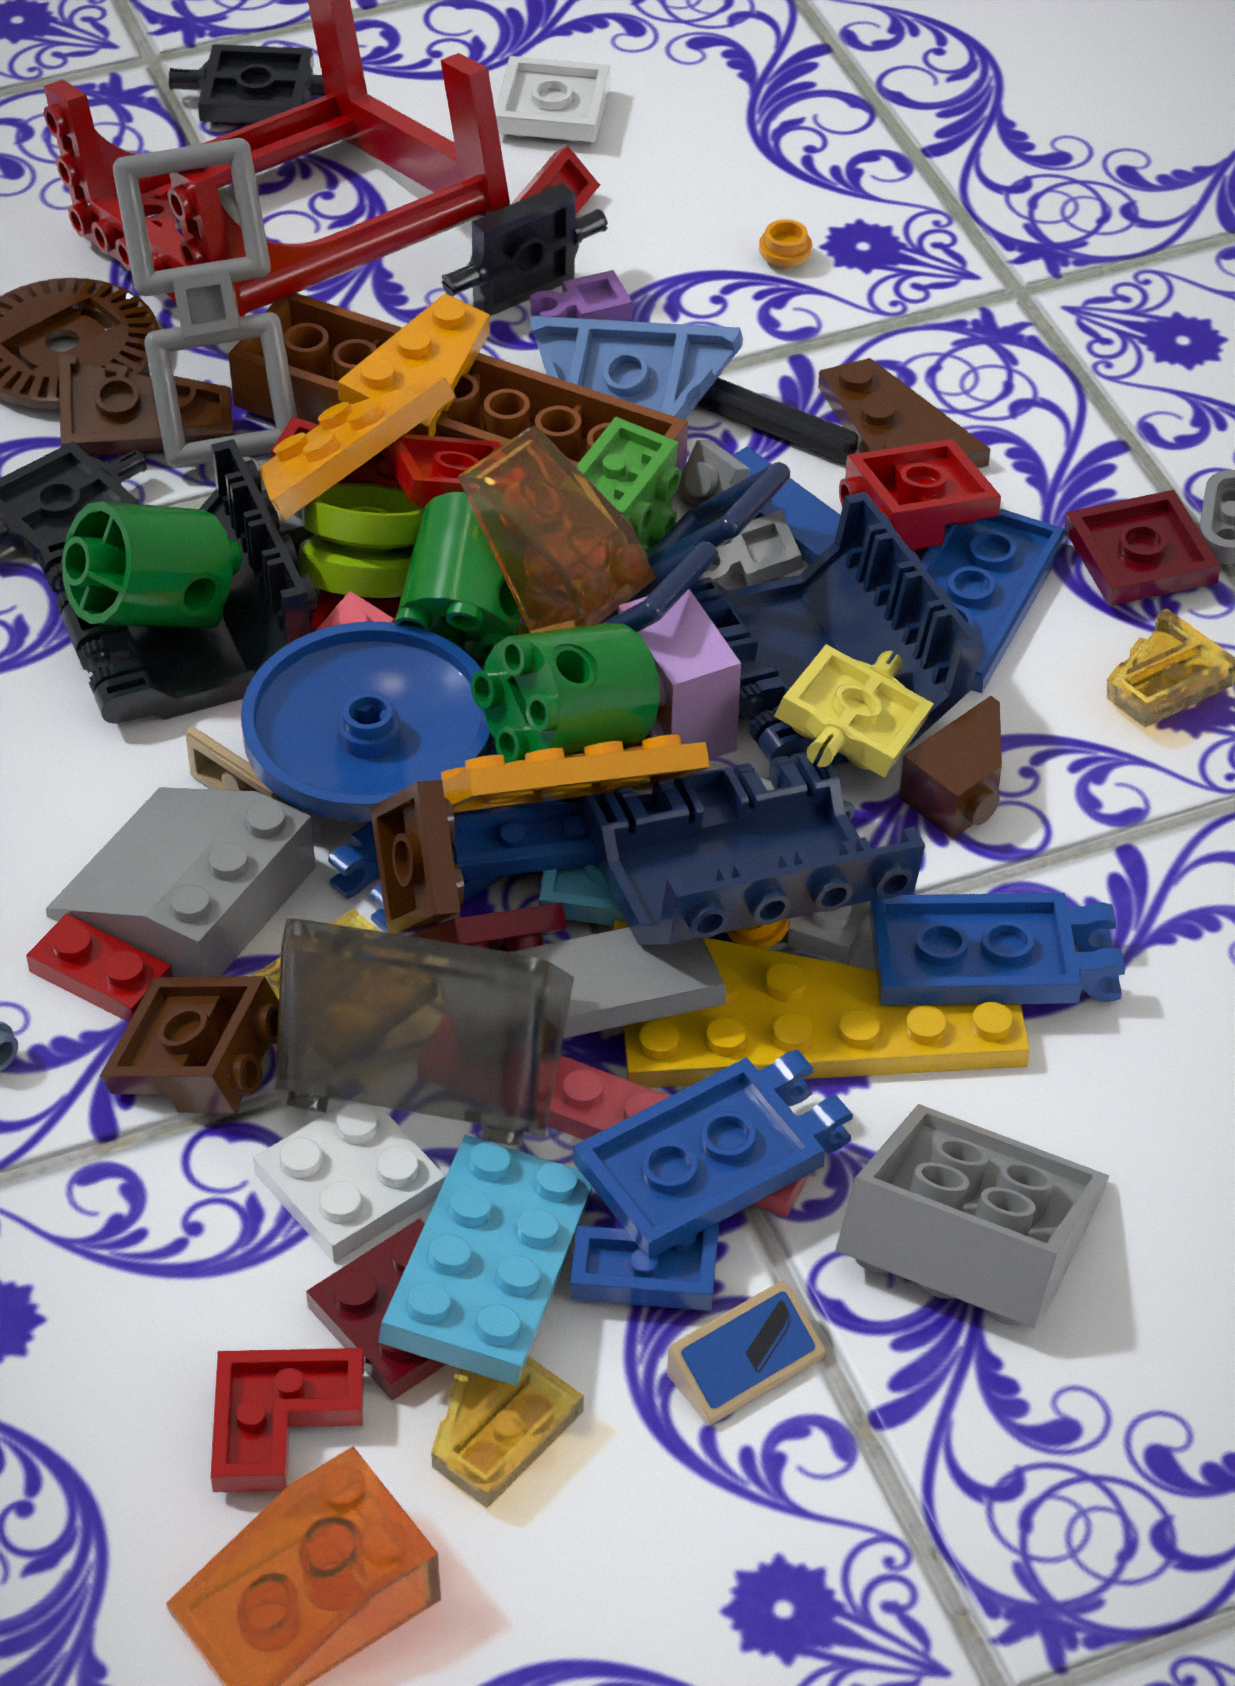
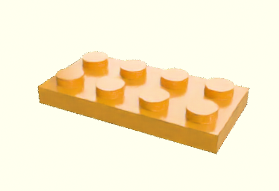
M671 734L645 739L642 741L643 746L623 749L622 741L593 744L584 747V753L568 756L564 755L563 748L543 749L525 754V760L505 763L504 755L477 757L466 760L465 767L446 770L440 774L444 798L450 801L454 813L581 798L584 795L611 791L614 794L616 789L629 786L634 791L652 789L655 781L669 779L673 782L675 777L694 774L709 768L710 764L706 742L681 744L680 734Z

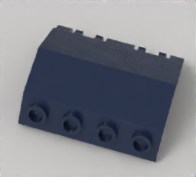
M866 492L845 496L835 542L799 576L728 591L711 577L698 579L689 588L741 662L738 717H742L745 720V718L751 719V717L755 716V719L751 721V725L748 726L750 729L748 732L758 744L769 763L776 757H791L792 754L806 752L810 744L815 741L799 735L790 725L774 717L783 696L826 644L852 659L874 665L880 654L885 651H893L888 664L891 663L897 654L901 657L903 667L894 678L910 691L934 703L925 723L907 748L971 691L978 662L982 657L983 643L977 632L966 623L950 602L947 593L939 588L921 564L917 554L909 549L893 528L890 519L879 510ZM837 752L831 765L850 761L846 756Z
M807 751L792 754L791 757L781 756L773 758L769 764L771 785H773L774 790L767 791L758 773H755V768L749 763L736 765L733 767V770L730 767L675 777L673 783L669 779L655 781L652 787V801L657 811L655 814H647L639 797L636 796V791L634 792L630 786L616 789L614 791L615 794L611 791L584 795L581 796L579 801L581 821L597 852L599 869L638 945L673 944L696 938H709L719 933L757 925H769L780 920L822 911H834L845 906L882 898L890 899L901 894L914 892L925 843L915 827L903 829L899 844L872 849L865 837H859L846 815L840 779L831 763L826 767L817 766L823 752L813 764L807 757Z

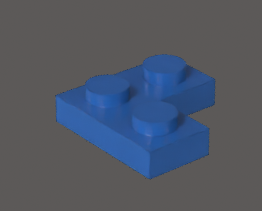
M719 1222L650 1259L646 1257L625 1229L577 1225L570 1278V1300L712 1311Z

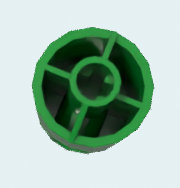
M450 492L434 497L424 507L395 624H405L430 631L454 643L472 659L486 660L495 644L508 636L518 635L541 541L542 531L535 519L519 506L512 504L504 497L493 492Z
M106 501L89 503L76 515L67 533L62 556L63 583L67 598L75 613L81 619L90 624L178 629L216 628L220 624L223 617V606L228 599L232 576L238 573L242 564V551L238 542L229 540L227 532L218 518L203 509Z
M602 623L508 636L495 644L485 661L484 670L477 671L472 677L471 682L473 700L478 707L483 709L489 731L495 739L497 754L504 755L505 763L525 760V754L550 748H563L564 755L568 756L584 753V747L603 742L622 741L623 748L631 747L644 740L652 729L660 703L659 675L652 653L640 634L622 623Z

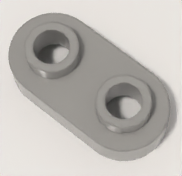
M1235 470L1217 472L1207 480L1199 531L1220 565L1226 566L1235 565Z

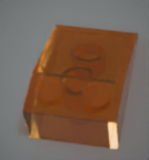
M537 426L525 429L458 476L530 633L598 624L618 609L619 605L624 604L656 579L648 562L646 552L641 547L632 524Z
M352 1446L289 1484L166 1602L168 1612L222 1686H307L441 1601L439 1557L435 1548L355 1447Z

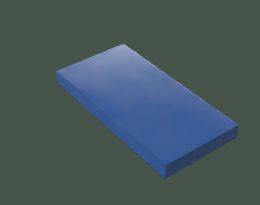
M1000 508L999 516L977 519L966 525L946 524L943 545L928 547L920 560L939 588L947 593L950 602L966 623L977 632L983 643L982 657L978 662L971 687L972 691L983 693L1062 553L1066 545L1068 529Z

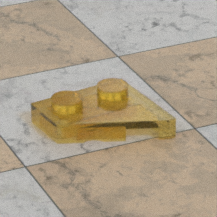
M1165 609L1155 618V631L1148 639L1139 638L1130 649L1129 658L1119 663L1107 678V699L1143 727H1147L1235 685V657L1169 609Z
M528 1357L517 1386L461 1369L459 1374H455L448 1396V1411L445 1419L439 1424L431 1449L432 1468L488 1509L584 1412V1395L531 1357Z

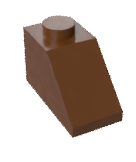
M989 696L903 755L899 798L952 839L972 825H981L986 822L998 807L1000 800L998 792L1002 768L1000 702L994 697Z

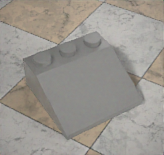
M159 787L46 907L47 917L58 922L68 913L170 964L173 977H220L316 868L311 816L255 791Z
M917 1104L855 1177L835 1251L855 1258V1261L861 1267L869 1271L893 1273L919 1283L923 1290L933 1296L944 1299L957 1298L983 1308L992 1318L1010 1325L1024 1324L1035 1328L1051 1304L1104 1193L1110 1175Z

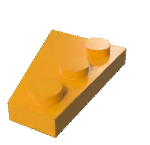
M444 293L337 381L339 400L353 404L438 377H446L454 392L460 377L468 374L490 333V315ZM453 400L412 428L407 434L434 436L436 433V422L441 412H447Z

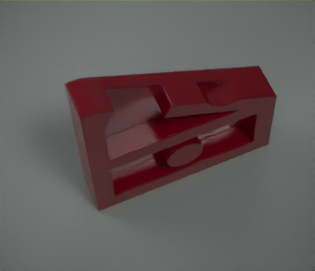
M555 903L455 918L388 943L393 968L448 957L452 958L453 964L490 957L492 956L490 950L492 948L505 946L507 953L545 945L543 936L568 927L563 904Z

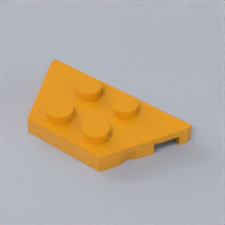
M438 377L353 404H349V402L336 404L319 415L318 421L320 425L306 435L305 433H298L280 442L274 448L276 456L259 467L270 501L281 520L291 517L453 400L456 396L446 377Z

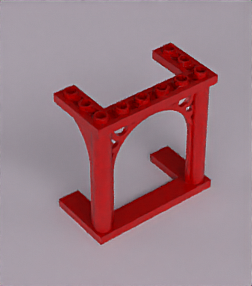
M308 0L326 96L205 143L236 138L246 140L250 145L254 172L257 174L340 140H345L434 193L311 242L288 244L267 240L271 270L268 275L262 278L233 282L240 317L510 205L487 67L460 53L440 60L454 137L453 142L367 93L350 0ZM63 79L45 85L43 87L48 106L44 108V118L48 129L57 140L60 156L56 158V166L61 180L69 188L73 204L68 208L71 224L79 236H84L97 245L103 253H108L121 262L127 270H131L113 174V164L120 157L138 155L140 153L120 148L107 141L96 131L87 94ZM230 164L138 178L144 214L147 217L145 220L155 271L246 257L241 226L227 213L220 202L217 190L233 183ZM177 219L180 220L183 236L176 229ZM174 292L165 293L176 303Z

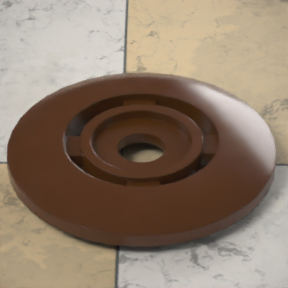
M87 278L43 280L20 286L1 295L0 398L25 407L60 409L59 353L47 347L49 341L60 336H70L79 341L77 346L68 351L61 352L78 356L79 363L105 368L107 362L128 366L129 373L144 376L149 370L144 344L145 337L151 331L159 330L155 315L140 297L129 290L115 284Z

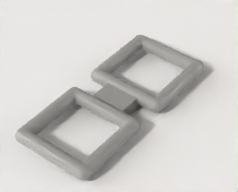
M236 138L118 158L113 164V174L134 288L141 296L174 292L180 320V327L151 331L146 335L144 341L166 462L174 468L213 462L211 444L231 439L235 440L242 457L270 453L291 418L298 417L280 318L272 312L240 317L233 282L262 278L268 275L271 270L249 143L244 139ZM230 164L246 257L155 271L138 178ZM260 337L276 429L186 443L170 352Z

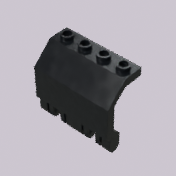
M234 439L211 444L216 490L199 508L215 515L226 530L228 539L237 541L242 551L240 570L236 575L232 576L228 599L223 606V617L216 628L178 629L90 624L77 616L67 598L62 570V556L66 536L45 542L37 552L38 561L51 591H54L56 595L60 594L57 597V607L83 670L93 674L89 677L90 682L88 683L102 718L108 723H122L152 714L166 720L241 700L244 698L246 689L253 676L272 655L292 641L311 633L309 611L317 609V598L313 583L308 574L299 575L297 571L298 558L293 541L289 535L280 536L278 513L270 498H262L261 496L262 486L256 464L253 460L244 461Z

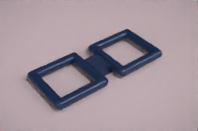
M781 462L773 463L688 510L635 565L633 569L634 578L610 591L577 627L602 623H622L635 632H639L660 621L716 560L718 554L716 548L737 537L789 481V467ZM647 597L644 601L619 613V605Z

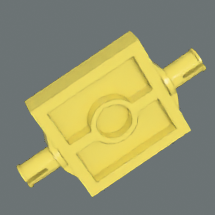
M826 644L783 696L774 717L790 725L799 735L815 740L807 749V757L812 764L823 752L817 766L826 767L833 761L837 752H839L858 768L871 770L884 778L923 726L934 703L907 689L894 678L903 667V661L898 654L888 664L893 651L882 652L875 664L870 665L852 659Z

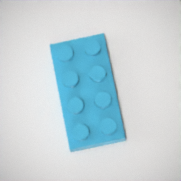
M464 1135L381 1322L378 1343L517 1386L574 1242L577 1225L581 1224L593 1192V1187L580 1170L496 1143Z

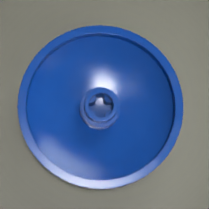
M372 621L353 622L309 633L292 641L272 655L259 668L248 685L241 709V727L246 756L252 769L264 785L289 804L315 815L331 819L371 822L370 807L417 781L441 780V772L465 767L466 760L489 755L494 738L489 731L483 709L476 705L471 694L472 677L477 671H481V668L464 650L446 638L405 624L398 625L391 622Z

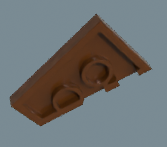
M58 352L61 447L74 441L89 456L124 454L131 452L133 449H137L138 453L164 451L151 377L129 373L128 366L107 362L105 368L79 363L78 356ZM174 376L186 443L233 436L230 387Z
M871 358L819 370L818 388L842 426L856 432L859 436L857 444L859 453L953 439L977 468L989 466L991 449Z

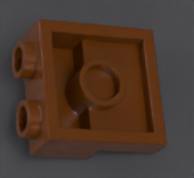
M442 780L417 781L370 807L388 936L413 934L446 921L460 918L459 913L463 906V876L459 866L454 864L451 847L454 841L455 824L453 807L450 801L444 798Z
M265 976L154 977L100 1074V1078L111 1094L167 1095L178 1113H235L243 1096L254 1094L259 1089L262 1081L261 1061L269 1045L279 1044L284 1040L288 1028L286 1011Z

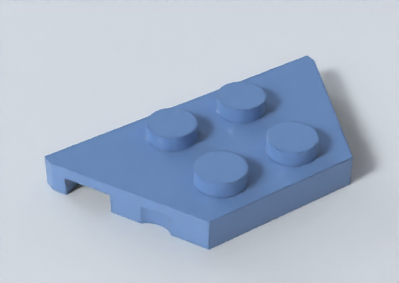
M531 316L530 326L547 375L683 420L690 414L742 348L743 344L740 327Z

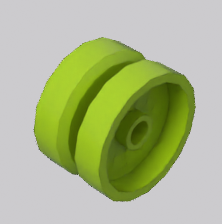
M336 483L302 508L301 522L304 528L314 534V536L306 539L299 545V575L308 574L314 588L331 593L347 595L351 591L359 597H401L424 508L410 502L404 490L400 488L376 484Z

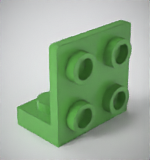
M618 417L612 420L562 483L559 494L560 505L612 526L606 591L608 592L628 582L630 578H634L633 569L635 565L676 523L677 512L671 510L672 499L677 491L682 474L681 469L676 467L678 441Z

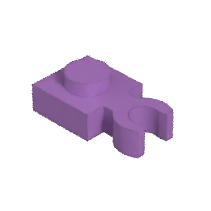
M614 270L563 281L561 293L546 290L530 295L531 316L615 321L632 319L633 302Z

